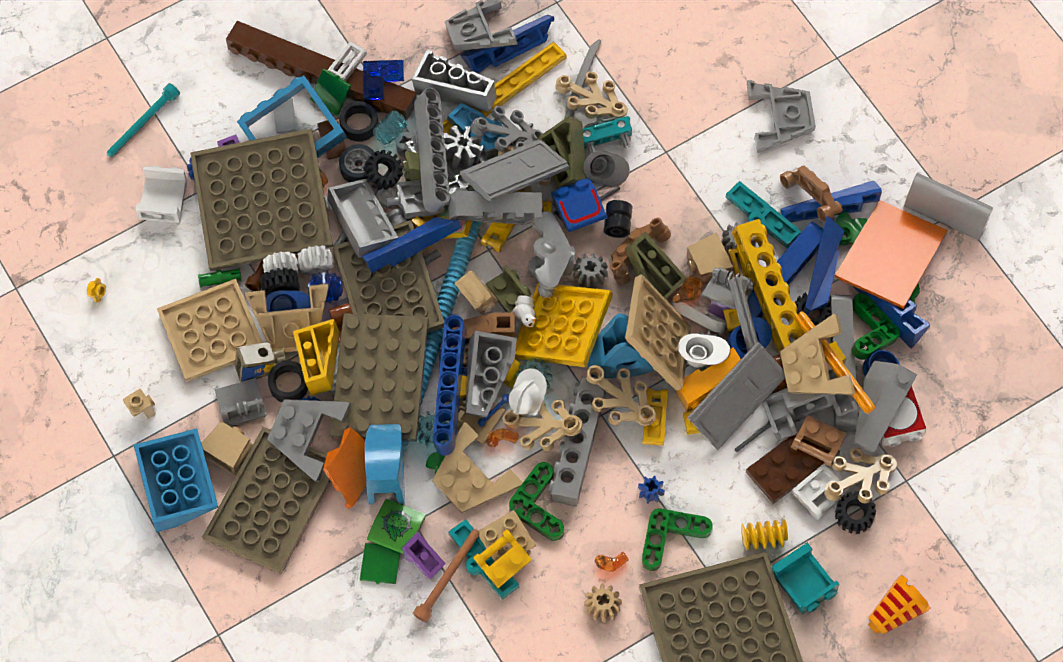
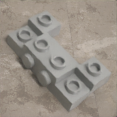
M832 369L828 371L830 380L838 378ZM788 388L769 395L762 402L778 442L798 434L794 421L832 405L838 417L858 409L855 399L850 395L792 394L788 392Z

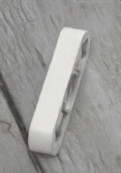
M673 297L671 305L679 314L714 332L723 333L726 327L725 320L685 299Z

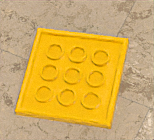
M538 283L532 297L534 299L536 321L532 327H527L522 323L517 335L515 359L586 367L613 296L612 291L558 285L555 288L554 294L551 297L545 298L538 292L540 285Z

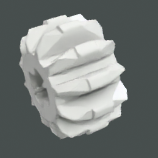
M323 245L309 246L298 253L297 260L300 271L306 275L322 274L323 272H328L333 267V257L330 248Z
M281 251L280 253L268 255L263 259L264 273H270V270L273 269L275 271L277 268L281 270L283 268H292L293 271L299 272L298 261L294 253Z

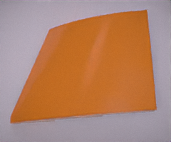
M351 427L344 430L340 447L327 452L323 467L325 474L332 481L335 490L340 491L347 501L345 506L348 509L354 506L366 486L365 439Z

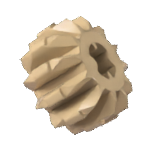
M603 583L600 584L599 590L593 586L592 593H586L587 600L584 601V606L588 607L586 611L588 615L594 613V620H597L600 616L602 617V622H605L606 616L613 620L614 613H620L618 606L622 605V600L618 598L619 591L612 592V585L604 589ZM603 600L607 601V603H604L603 605L599 604V602L602 603Z

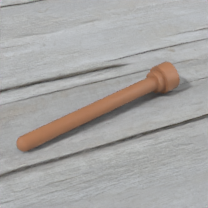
M477 529L471 531L425 603H421L413 611L412 614L419 620L427 623L431 618V608L479 537L480 533Z

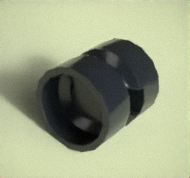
M623 200L609 201L606 204L607 219L604 221L603 232L613 238H624L630 235V220L632 218L633 206Z

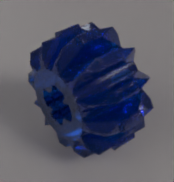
M319 271L318 275L312 274L311 279H308L307 289L309 297V286L328 284L329 286L325 302L331 304L332 300L338 301L339 297L342 296V280L336 273L330 274L328 271L325 273Z

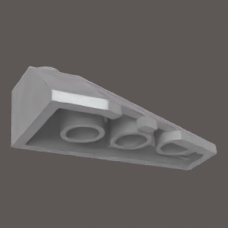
M475 331L469 340L465 414L487 417L497 397V393L506 378V374L515 359L517 338Z
M880 361L873 362L864 378L863 390L875 405V409L867 414L860 407L854 443L874 453L917 374L899 364Z

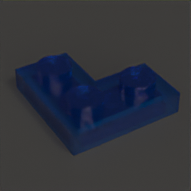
M404 60L363 61L364 100L384 99V82L404 81Z

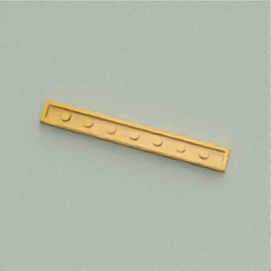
M552 42L495 84L497 97L490 112L480 109L475 110L487 117L495 106H502L565 60L567 54L555 42ZM447 119L443 121L444 133L446 132L449 135L451 127L454 125Z

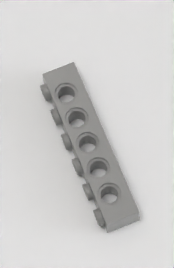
M581 377L580 384L576 383L574 396L577 397L575 403L571 402L569 415L585 419L587 423L583 424L580 433L575 436L566 435L565 442L561 441L559 454L562 455L560 461L556 460L553 471L556 474L555 481L551 480L548 493H551L553 502L577 507L601 414V412H595L591 408V404L586 405L582 401L590 400L593 402L597 397L604 399L606 390L598 384L589 383L586 377ZM599 402L595 403L597 407H602ZM575 438H580L582 442L574 443L572 440ZM573 457L576 458L578 461L575 463H570L567 461V459ZM564 477H570L572 481L569 483H565L562 481V479Z

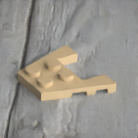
M328 284L310 285L311 308L268 312L265 290L245 293L264 337L270 343L272 351L281 348L284 353L298 351L293 331L321 323L329 287Z
M832 314L780 351L788 392L792 394L855 395L852 376L848 374L830 380L822 340L842 334L837 314Z
M466 422L463 423L456 436L454 451L445 456L432 480L434 485L461 513L518 488L523 483L509 469L493 484L463 451L479 435Z

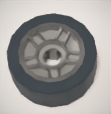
M357 144L351 145L341 153L339 159L340 171L347 182L368 179V177L364 178L363 174L366 171H363L365 162L375 153L374 150L366 145Z

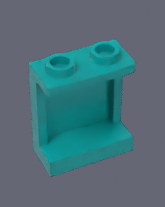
M808 542L774 564L771 568L776 581L802 615L807 611L810 613L815 611L823 600L827 599L829 601L838 594L837 591L840 585L838 581L834 582L812 555L813 549Z

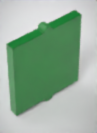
M322 69L314 90L327 109L338 116L351 85L340 79L339 75L335 76L326 69Z
M365 543L360 580L376 582V584H396L400 553L379 544Z

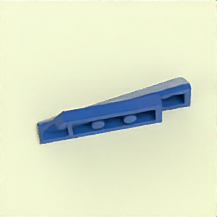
M545 15L514 29L513 32L517 40L516 45L471 49L460 54L461 58L471 71L478 74L489 65L496 68L546 42L549 36L547 32L551 22H554V16Z
M869 181L833 192L831 195L834 201H838L841 204V213L845 211L847 213L861 212L862 206L865 203L878 202L882 190L875 181ZM813 198L781 208V215L790 222L819 218L817 208L822 205Z
M828 216L825 220L804 308V313L807 316L810 312L818 308L822 309L828 304L840 252L837 248L844 234V230Z
M435 217L382 248L363 255L362 258L371 273L388 264L393 267L461 229V223L459 219L449 220Z
M854 287L858 293L868 295L900 329L899 337L909 348H913L930 327V323L914 313L917 305L910 299L903 309Z

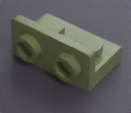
M507 265L503 267V273L486 283L506 313H511L516 307L515 301H517L518 296L531 297L532 295L530 289L520 283L516 271L510 270Z

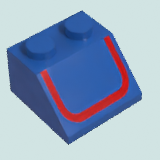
M589 178L579 180L574 184L560 187L551 192L555 210L568 232L607 218L597 190Z

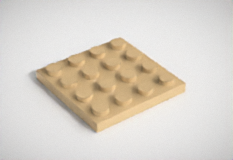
M641 274L635 277L625 339L677 391L683 388L687 363L678 351V344L681 338L691 333V325Z
M236 279L157 308L186 383L235 364L237 347L263 343Z

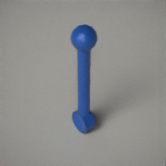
M509 394L502 396V400L488 413L487 417L478 420L480 427L485 426L486 421L504 403H509Z

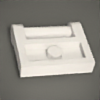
M823 464L792 489L791 493L810 512L811 516L818 521L823 517V513L837 501L826 499L818 507L813 502L824 494L826 485L829 482H840L841 480ZM848 488L843 490L842 496H847V493L850 492Z

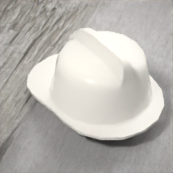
M691 333L681 338L678 344V351L689 365L700 368L706 365H717L725 361L729 356L730 346L727 341L720 337Z
M530 368L522 371L518 375L513 390L509 395V405L514 411L513 413L519 414L520 417L533 418L541 409L547 383L544 375L537 369Z

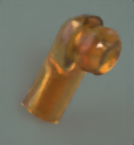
M500 428L489 432L486 443L490 447H496L498 441L501 440L516 444L519 433Z
M621 552L614 558L600 554L596 556L594 561L599 569L614 572L629 561L624 552Z

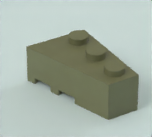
M568 116L537 137L538 140H542L566 160L569 165V169L552 176L557 189L586 179L583 170L585 152L582 121Z
M646 232L640 234L625 248L636 276L642 274L665 299L687 280V277Z

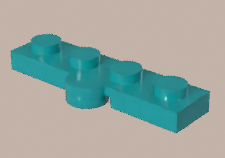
M741 181L726 193L725 198L749 217L748 222L760 219L767 232L786 248L801 234V230Z
M465 519L448 531V534L457 546L461 548L474 528ZM478 537L466 555L468 558L466 569L471 575L481 574L500 599L503 600L517 590L519 584L514 577L510 578L500 588L493 584L473 559L477 553L480 555L486 550V547ZM490 557L485 562L490 566L494 563V560Z

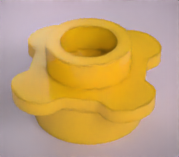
M96 278L88 284L87 295L94 298L95 302H100L101 297L105 295L106 285L101 283L100 278Z

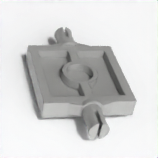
M421 180L396 183L397 197L385 198L386 206L399 205L405 219L415 218L416 216L424 217L445 214L446 211L445 206L436 214H432L425 209Z

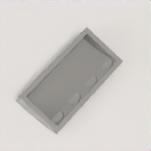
M916 173L904 204L905 207L977 240H980L993 210L992 206L919 173Z
M367 179L328 188L327 200L358 258L398 239L370 184L367 183Z

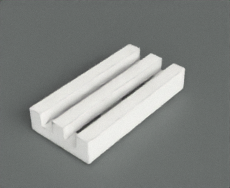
M349 42L327 71L335 76L339 75L340 79L346 82L365 58L367 51ZM352 49H354L351 55L344 61V64L340 67V69L338 71H335L338 68V66L342 63V61L346 58V56L349 54V52Z

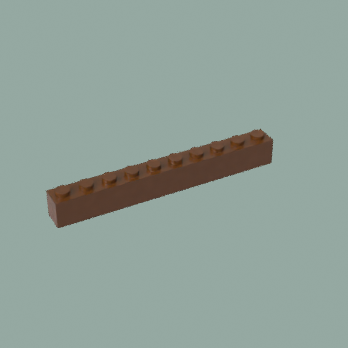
M236 21L226 38L228 50L233 54H241L253 62L258 61L265 64L268 68L278 69L288 76L302 77L304 75L309 83L315 85L322 69L328 70L335 61L330 57L240 21ZM341 63L335 71H338L344 63ZM357 68L346 81L351 85L347 98L366 102L374 107L377 112L389 114L396 120L401 119L407 122L415 107L416 92Z

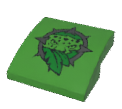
M385 499L370 529L367 540L404 554L402 547L419 531L426 514Z

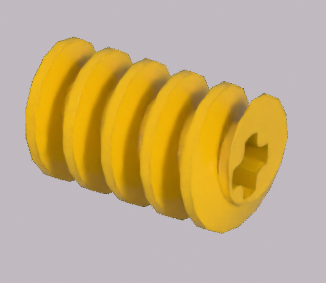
M774 520L772 526L769 521H765L764 526L759 521L756 522L755 528L749 522L746 529L741 523L743 545L747 551L750 548V544H753L755 550H758L759 543H762L763 548L766 549L768 542L771 543L773 548H775L778 541L781 547H784L785 541L788 540L786 520H782L781 526L778 520Z

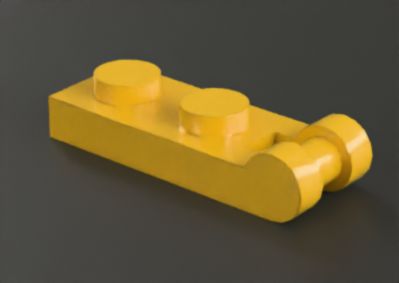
M492 222L487 232L483 235L480 244L485 247H493L494 251L500 253L516 224Z
M647 388L648 405L655 410L656 419L653 424L644 426L642 444L664 446L668 389L656 391L653 388ZM652 399H661V401L652 402Z

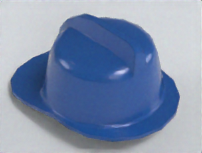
M275 291L266 297L268 312L311 308L310 297L301 291Z
M753 317L752 321L758 342L766 348L772 339L771 327L766 320ZM741 325L736 327L728 337L730 349L734 347L740 359L748 353Z

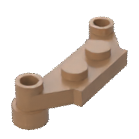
M805 165L793 171H786L780 174V181L786 189L798 184L822 205L817 208L818 217L822 222L825 223L827 216L833 219L835 215L842 212L841 204L838 201H834L827 183L821 181Z
M654 218L650 224L636 228L611 254L613 262L610 268L618 285H625L632 279V275L627 268L631 262L625 248L634 239L644 232L652 239L655 237L657 242H664L671 237L668 226L664 225L661 218Z

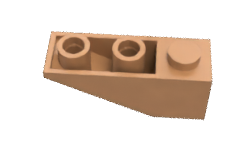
M490 313L463 320L466 329L465 343H469L470 337L475 331L515 338V313Z

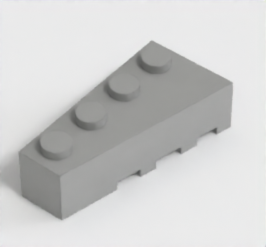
M457 188L456 191L450 194L449 219L451 220L459 219L527 225L542 218V193L513 192L494 201H487L477 191H468L467 188Z

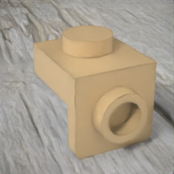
M141 388L123 398V402L132 416L135 417L144 412L149 419L155 415L153 410L155 406L154 401L150 395L145 396Z

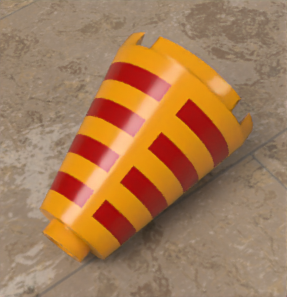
M902 574L895 580L868 617L870 620L868 626L875 634L880 632L884 635L931 609L928 602L914 585L907 584L909 580Z

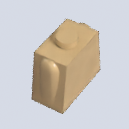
M717 232L687 247L689 270L691 273H695L700 284L711 280L715 267L729 270L728 277L730 272H733V265Z
M472 270L454 283L474 309L481 314L489 312L499 302L481 277Z
M222 421L201 442L204 456L235 476L253 444L241 429L235 426L232 428Z

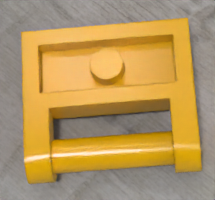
M507 529L502 533L503 536L480 555L477 553L473 557L497 588H500L532 561L531 557ZM509 543L512 546L509 551L492 565L488 566L485 561L504 545Z

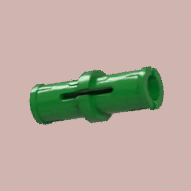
M240 268L227 271L219 269L213 273L198 274L200 288L220 285L236 279L237 282L242 281Z

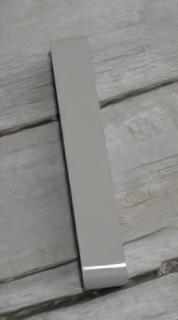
M426 88L415 100L414 106L423 205L428 212L436 214L449 202L450 191L446 150L444 147L445 140L443 138L441 99L435 89Z
M830 295L831 315H838L842 334L830 337L831 343L836 341L846 357V368L856 380L855 356L851 352L854 344L852 295ZM833 406L834 427L841 431H856L857 410L838 417Z

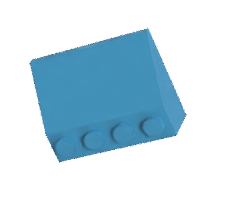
M197 428L134 445L156 532L178 527L218 508Z

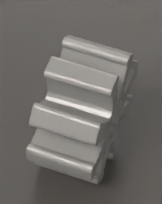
M453 126L449 135L445 132L443 136L446 160L453 158L452 169L457 170L460 161L465 165V169L470 168L474 161L476 163L479 162L483 146H480L482 137H470L471 129L468 126H465L463 135H461L457 129L458 126Z

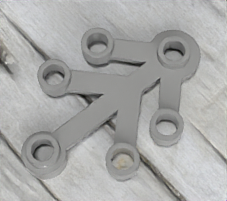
M495 106L491 114L505 127L490 124L483 117L476 118L470 126L471 131L477 136H483L486 131L506 135L505 138L499 137L495 142L494 146L498 151H505L508 145L519 138L526 141L517 142L513 150L538 140L537 137L543 134L540 130L532 129L523 120L524 115L519 110H514L509 120L505 116V109L501 106ZM513 123L518 124L523 131L519 130Z

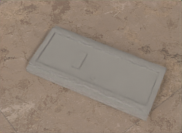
M536 140L460 171V175L463 180L487 201H494L569 169V165L566 160L542 140Z
M757 342L687 417L688 420L715 449L719 450L785 379L784 370L767 350Z

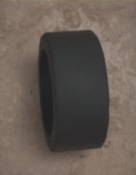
M355 101L342 109L339 122L347 139L362 142L369 140L375 135L378 130V115L374 107L363 101ZM362 113L370 117L371 123L364 129L356 130L347 125V120L354 114Z
M291 360L282 361L270 370L268 375L269 390L278 401L301 400L307 394L308 388L304 380L301 364ZM285 372L297 373L301 378L300 386L292 392L280 391L276 386L277 378Z

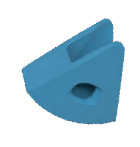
M624 314L615 315L598 334L588 361V369L593 365L600 366L604 371V378H617V373L621 368L628 369L631 374L630 377L655 371L649 362L642 358L639 352L625 339L629 317ZM624 373L620 374L623 378L627 377Z
M400 424L370 425L367 430L365 439V473L369 504H374L375 493H395L397 501L400 504H405L404 459Z

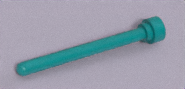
M168 83L163 88L162 96L108 149L107 155L113 157L167 101L175 100L180 95V91L173 84Z

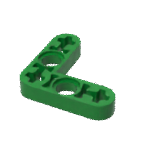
M864 293L856 294L852 300L853 311L872 331L857 339L851 348V352L857 359L865 360L876 351L883 350L894 344L900 336V329L868 295ZM871 316H876L880 322L873 320ZM871 338L877 339L880 344L874 343Z
M541 462L534 467L509 501L510 512L514 510L522 522L546 538L557 541L564 535L563 523L535 504L536 500L553 479L552 465L547 462ZM547 469L548 476L544 474L539 483L537 480L540 477V470L544 471ZM528 485H535L538 490L535 494H528L525 488ZM521 502L523 504V509L528 511L526 517L524 516L525 511L523 509H515V503L520 504ZM539 513L543 519L539 523H534L530 519L531 515ZM549 526H551L552 528L558 526L559 533L554 532L552 534L551 528Z
M662 508L653 510L649 518L642 555L643 567L648 571H655L661 566L667 532L696 538H707L712 532V521L700 515ZM658 515H661L663 519L660 529H656V518H658ZM677 519H684L687 522V526L685 528H678L675 525V521ZM691 521H694L693 530H689ZM701 523L705 524L706 529L704 532L700 531V527H697L701 526ZM652 535H659L662 542L654 545L650 542L649 538ZM651 550L655 551L656 561L653 564H649V560H647L650 559Z

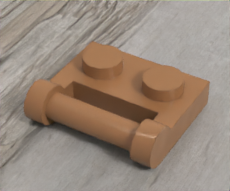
M807 415L791 445V449L796 451L799 449L824 461L825 465L831 466L847 433ZM805 439L830 452L829 454L802 442V440Z

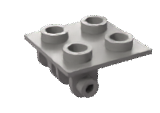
M715 267L712 272L713 276L701 296L736 309L729 285V280L732 279L734 272L731 271L728 277L729 270ZM741 275L740 278L746 298L748 299L753 291L754 282L751 281V278Z
M256 378L215 389L223 422L230 427L267 416Z

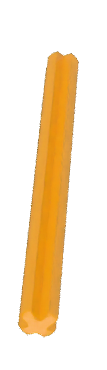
M799 312L795 316L796 322L805 333L815 327L806 313ZM825 339L822 340L825 360L838 378L848 374L852 376ZM852 376L855 395L852 397L861 409L869 414L875 409V405Z

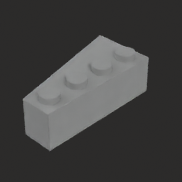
M429 49L426 50L412 77L416 95H421L426 88H433L439 93L442 101L459 105L463 103L475 109L490 112L497 97L493 80L474 71L469 72L464 69V66L458 63L455 65L443 56L438 57Z

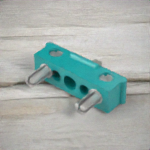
M600 116L596 118V122L587 124L583 128L584 149L587 148L589 154L596 151L594 146L622 139L624 148H627V145L628 148L631 147L628 138L632 136L629 116L603 119Z

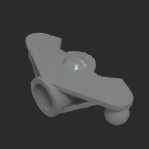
M543 211L542 218L535 220L532 226L541 235V238L534 242L533 250L537 256L529 261L528 270L537 278L540 284L538 287L539 294L542 297L548 298L554 294L559 281L565 275L570 276L572 274L575 250L573 246H570L555 216L550 212Z

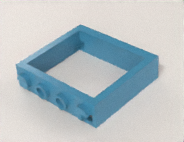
M304 75L293 79L289 86L277 90L273 97L260 102L257 108L251 112L244 113L237 121L248 139L256 140L248 127L306 88L334 128L315 142L317 157H321L347 139V136Z

